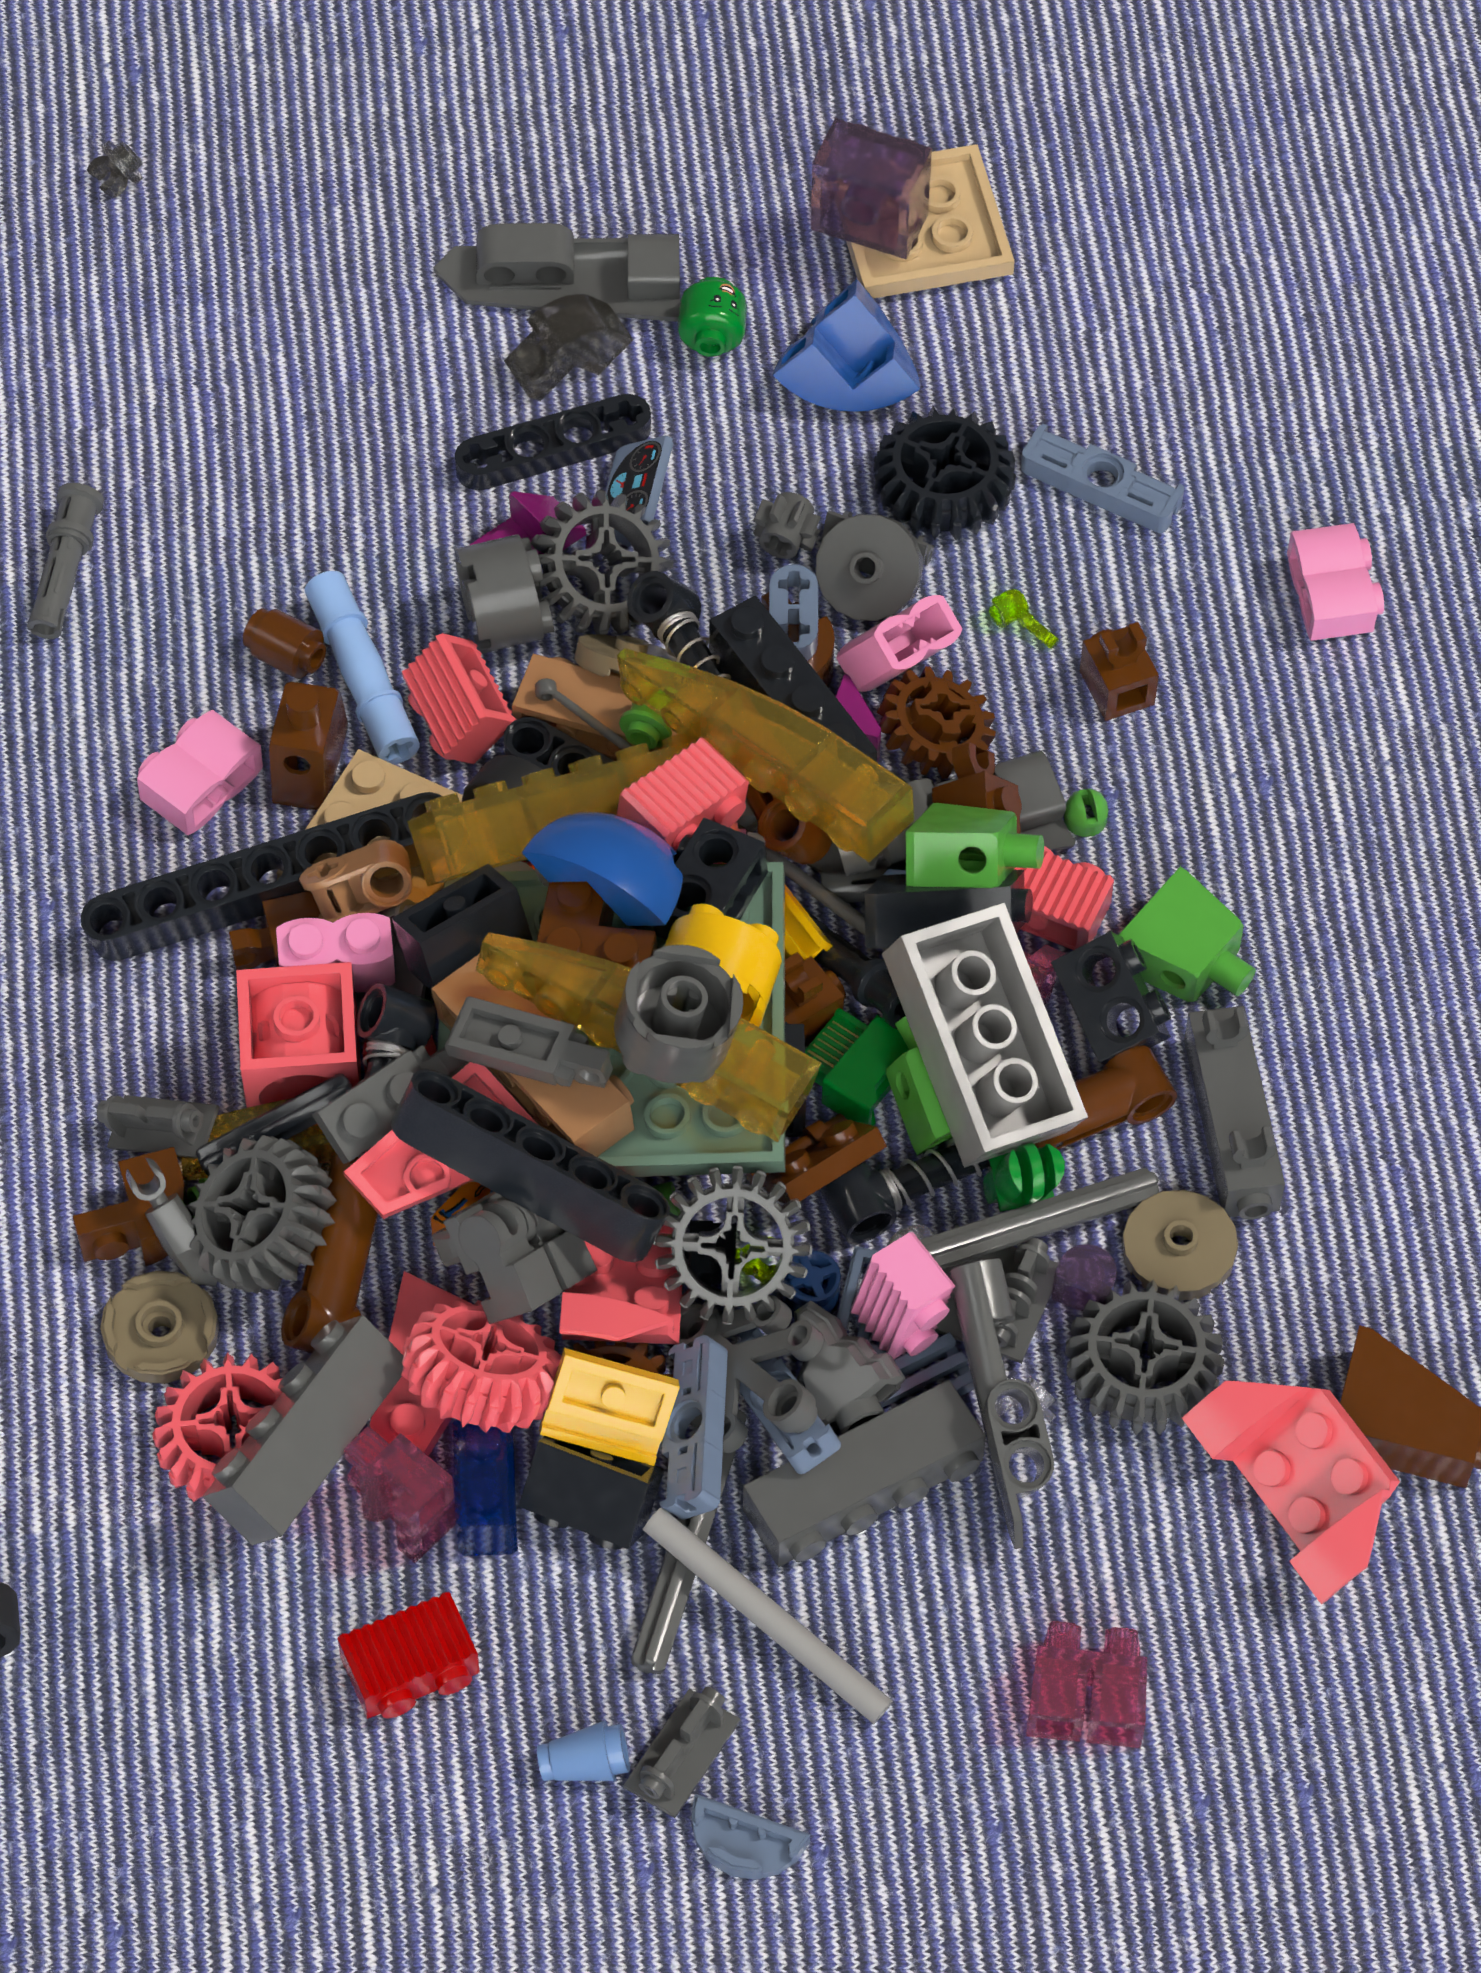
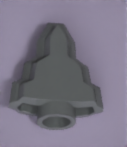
M809 1301L795 1310L794 1322L806 1320L818 1329L824 1337L820 1352L814 1358L802 1361L803 1364L796 1380L814 1395L818 1410L817 1415L825 1426L829 1424L834 1433L840 1431L842 1435L885 1413L881 1404L892 1397L901 1388V1384L906 1379L891 1355L887 1353L877 1354L868 1340L863 1337L848 1336L840 1319L813 1301Z

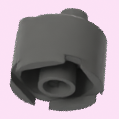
M519 534L454 549L459 561L456 562V568L468 620H471L472 623L476 622L478 634L473 635L474 642L478 645L477 650L482 654L542 640L544 639V634L554 632L547 600L542 601L540 589L535 588L534 583L543 581V573L536 549L532 550L528 537L521 538Z
M668 945L654 950L653 956L648 957L641 963L638 962L631 969L614 1022L616 1042L622 1053V1060L626 1068L633 1073L644 1074L655 1080L667 1083L704 1082L714 1075L715 1070L722 1064L728 1054L743 1010V993L740 983L734 974L731 978L719 966L720 959L698 947Z

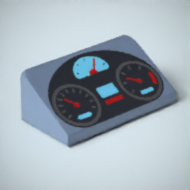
M666 435L624 445L616 451L605 491L610 506L616 496L626 494L627 511L630 512L635 506L642 504L645 505L646 510L640 519L645 525L654 520L673 447V438ZM614 529L616 541L630 547L631 544L627 538Z

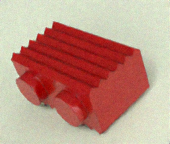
M443 1592L439 1597H432L428 1601H421L417 1606H410L405 1611L399 1610L394 1615H387L383 1620H375L372 1624H365L360 1629H353L349 1634L342 1633L337 1638L340 1658L367 1719L379 1714L387 1719L403 1715L415 1706V1699L437 1690L440 1695L456 1693L471 1683L473 1675L480 1673L478 1653L450 1592Z

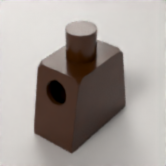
M288 682L285 684L269 745L273 804L318 810L332 790L348 729L346 712L339 690L298 682ZM297 756L308 761L310 764L308 770L299 771Z

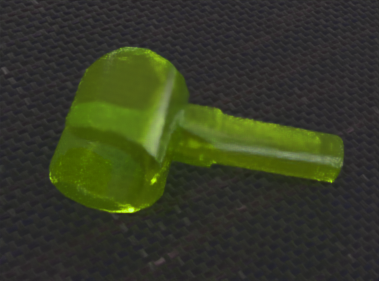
M1010 589L992 598L993 605L989 607V614L997 626L1004 628L1018 621L1024 629L1026 628L1051 650L1058 644L1060 639L1038 622L1029 612L1028 603L1019 590Z

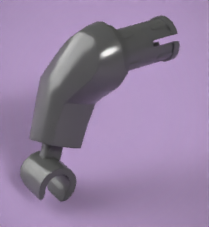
M146 1158L154 1172L153 1179L147 1184L136 1183L127 1169L126 1179L133 1194L141 1200L149 1201L152 1205L145 1212V1216L168 1256L194 1283L204 1286H216L217 1279L203 1271V1268L198 1265L200 1255L189 1247L191 1241L197 1235L196 1228L191 1224V1220L194 1217L177 1193L166 1196L164 1193L166 1180L159 1165L153 1159Z

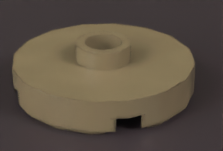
M587 634L578 637L574 660L582 668L594 674L605 677V675L610 676V672L623 675V680L629 681L628 683L630 684L638 676L647 677L652 682L663 685L675 684L679 680L680 673L676 669L677 658L669 655L666 649L649 644L643 639L626 635L611 636L600 634Z
M1187 1190L1162 1191L1143 1200L1129 1215L1121 1243L1124 1264L1132 1275L1133 1272L1135 1277L1142 1282L1141 1286L1146 1289L1147 1284L1154 1279L1158 1287L1157 1293L1167 1295L1168 1291L1177 1285L1180 1291L1179 1301L1191 1300L1196 1297L1199 1299L1210 1294L1211 1289L1217 1287L1221 1282L1223 1284L1231 1275L1238 1251L1236 1228L1225 1209L1209 1197ZM1183 1236L1190 1243L1187 1245H1177L1171 1238Z
M152 1271L134 1276L121 1285L122 1290L113 1299L110 1297L103 1308L100 1329L108 1358L123 1374L140 1382L166 1384L180 1380L183 1370L192 1374L199 1369L203 1359L208 1360L217 1344L219 1322L212 1297L204 1288L202 1290L199 1285L192 1283L191 1278L179 1272ZM160 1326L171 1329L165 1336L157 1337L151 1334L155 1328Z

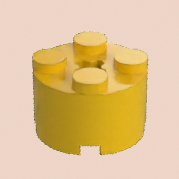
M693 905L688 915L680 917L673 923L665 946H694L704 949L720 959L719 966L731 978L734 974L742 989L743 1010L737 1027L746 1026L744 1034L752 1033L759 1028L782 963L781 953L777 947L779 940L777 932L763 924H747L738 919L724 916L718 908L712 905Z

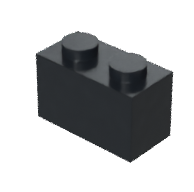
M488 863L392 918L409 971L430 990L485 949L497 961H501L509 957L514 951L533 941L517 888Z
M544 1436L538 1441L518 1507L534 1512V1518L547 1526L554 1528H566L569 1526L589 1534V1540L598 1546L614 1550L621 1549L622 1547L629 1549L645 1533L643 1528L650 1518L665 1469Z

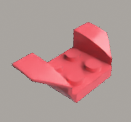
M663 1225L659 1233L672 1234L673 1228ZM584 1241L597 1271L562 1292L559 1328L562 1340L679 1344L682 1285L668 1291L664 1286V1282L669 1276L675 1274L677 1270L675 1266L668 1269H657L655 1264L656 1258L672 1253L671 1247H659L653 1244L649 1253L642 1261L627 1262L615 1258Z
M1224 1381L1182 1417L1183 1421L1212 1459L1233 1461L1298 1547L1300 1552L1289 1562L1321 1604H1324L1368 1567L1381 1506L1391 1496L1400 1481L1330 1390L1255 1382Z

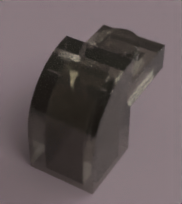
M572 294L547 303L526 320L533 331L509 354L504 362L527 396L541 401L575 366L599 376L634 339L608 303L589 295Z

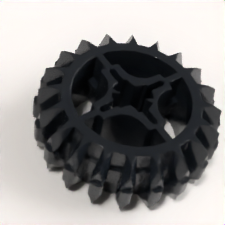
M933 406L928 413V417L923 418L913 411L908 419V424L896 421L891 430V435H883L877 456L874 457L873 471L876 472L874 474V488L876 489V494L880 495L883 511H893V518L900 523L910 521V528L914 535L923 528L930 529L934 541L941 531H950L954 539L957 540L963 528L977 535L982 522L994 525L995 519L998 517V511H1006V507L1010 502V494L1015 489V457L1013 456V451L1008 450L1009 444L1006 440V435H996L993 421L978 425L979 419L975 411L966 418L960 417L955 406L948 415H939Z

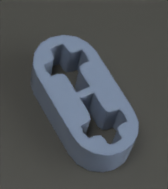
M796 564L785 565L777 569L771 576L769 584V613L787 636L788 624H799V642H794V645L808 661L816 653L818 646V581L816 575L805 566ZM788 587H799V604H788Z

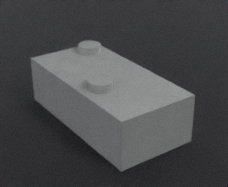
M1005 903L902 935L882 953L964 1168L1009 1153L1021 1144H1035L1065 1134L1088 1118Z

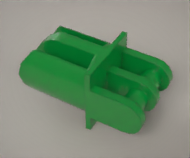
M1034 1143L1019 1145L1009 1153L989 1159L991 1171L983 1179L985 1198L988 1204L998 1203L999 1212L1054 1197L1053 1189L1059 1185L1065 1171V1161L1061 1152L1050 1144L1037 1148Z

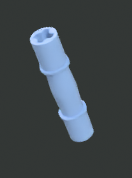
M339 571L320 573L306 584L305 594L319 623L320 631L323 633L324 642L331 645L341 675L357 704L355 711L357 718L364 724L378 758L391 764L402 763L414 756L420 747L418 738L403 707V698L398 691L392 688L381 656L366 630L368 625L366 616L359 610L345 576Z

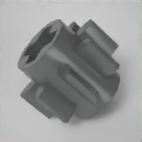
M784 492L777 495L774 504L764 499L761 501L753 519L757 523L753 534L760 537L759 543L767 553L778 558L789 559L797 555L800 547L806 551H812L820 533L817 526L821 517L814 514V507L807 498L797 493Z

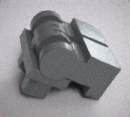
M494 1191L444 1220L443 1222L446 1227L432 1235V1240L443 1265L448 1267L462 1263L466 1275L480 1271L490 1297L481 1302L489 1324L532 1312L561 1294L563 1290L569 1289L597 1271L584 1240Z

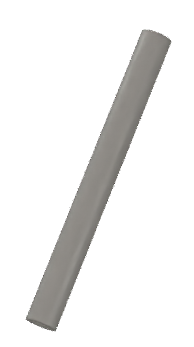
M661 1507L648 1520L643 1528L644 1532L873 1725L884 1715L893 1702L888 1696L668 1511Z

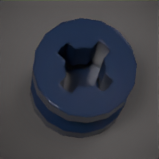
M812 1250V1254L808 1256L794 1255L792 1261L805 1266L808 1273L805 1278H797L790 1274L786 1275L785 1280L793 1285L796 1294L791 1299L782 1294V1302L791 1309L792 1317H794L795 1310L809 1301L815 1302L833 1314L838 1306L841 1274L839 1266L832 1257L820 1251ZM804 1287L807 1290H812L814 1295L805 1293L804 1291H802V1288Z

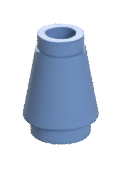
M604 1720L549 1741V1743L537 1745L538 1765L544 1782L550 1780L616 1781V1775L630 1772L628 1746L621 1724L608 1726Z

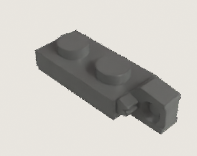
M470 996L466 997L445 1043L448 1056L555 1086L559 1084L560 1086L570 1087L574 1079L581 1084L605 1088L613 1070L609 1057L610 1052L589 1046V1038L577 1033L575 1025Z
M422 1045L412 1052L410 1050L401 1054L313 1113L312 1116L342 1163H348L374 1146L392 1130V1117L413 1074L419 1070L428 1069L436 1070L448 1076L468 1061L448 1056L445 1046L430 1056Z

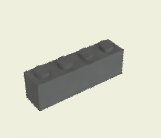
M364 1315L342 1323L333 1320L316 1334L311 1342V1346L315 1350L307 1361L297 1364L283 1377L278 1385V1388L282 1391L281 1395L273 1405L264 1407L250 1420L245 1428V1431L249 1434L248 1438L239 1449L235 1448L228 1452L212 1471V1475L216 1479L202 1497L252 1546L281 1537L402 1377V1360L404 1356Z
M947 1380L838 1437L841 1442L840 1449L807 1473H796L788 1462L743 1485V1512L778 1568L792 1560L804 1562L819 1554L826 1546V1542L844 1533L856 1535L863 1532L874 1524L878 1515L897 1505L901 1509L913 1506L928 1494L930 1488L949 1479L951 1482H957L971 1475L979 1467L980 1462L983 1461L986 1435L951 1381Z

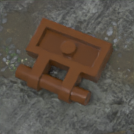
M841 1113L824 1123L817 1120L803 1129L802 1137L785 1147V1172L766 1173L762 1188L765 1187L767 1193H769L774 1184L782 1181L786 1185V1190L777 1201L787 1203L796 1198L802 1201L880 1152L887 1145L878 1127L847 1120ZM746 1173L750 1184H752L755 1173Z

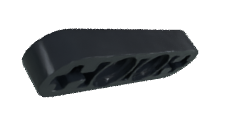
M621 394L471 437L463 441L456 449L455 469L457 479L468 489L486 490L614 453L624 445L644 441L649 437L651 432L650 406L645 399L638 395ZM623 416H628L632 422L636 423L632 425H627L624 419L619 418ZM601 422H604V428L608 430V433H602ZM583 427L588 429L592 436L584 442L576 443L566 439L564 434L571 428ZM527 441L536 442L543 448L539 454L533 457L521 456L514 449L518 444ZM505 450L506 462H502V454H498L499 451ZM474 459H480L481 463L483 465L487 464V466L484 468H477V465L475 463H471V461Z

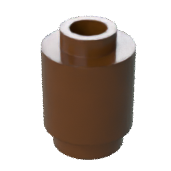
M261 608L251 616L244 629L243 645L250 649L251 655L254 658L296 679H301L308 673L316 672L326 655L322 631L279 609L269 611Z

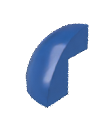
M858 279L839 293L812 319L811 324L813 326L798 341L789 345L773 372V376L784 387L800 398L815 405L839 411L859 412L884 408L898 403L920 390L919 377L906 347L886 315Z
M580 812L561 817L540 830L521 852L548 882L587 881L627 926L666 925L681 892L683 875L673 861V856L677 854L676 851L649 828L617 815Z

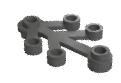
M770 1295L776 1306L773 1315L766 1310L762 1300L753 1305L756 1312V1317L753 1321L746 1320L744 1308L734 1311V1320L731 1325L723 1323L722 1313L715 1307L708 1320L700 1318L701 1304H692L688 1308L681 1310L679 1344L684 1342L688 1346L693 1347L695 1338L707 1335L724 1346L728 1351L723 1436L724 1453H732L738 1450L744 1444L748 1434L747 1426L737 1418L740 1382L764 1400V1416L783 1432L802 1433L808 1430L817 1418L816 1400L810 1391L794 1379H785L778 1382L756 1364L789 1353L800 1361H808L814 1358L823 1346L824 1337L822 1333L810 1322L799 1320L789 1326L792 1319V1311L774 1295ZM756 1327L767 1334L735 1345L725 1339ZM702 1415L695 1417L690 1425L700 1427Z

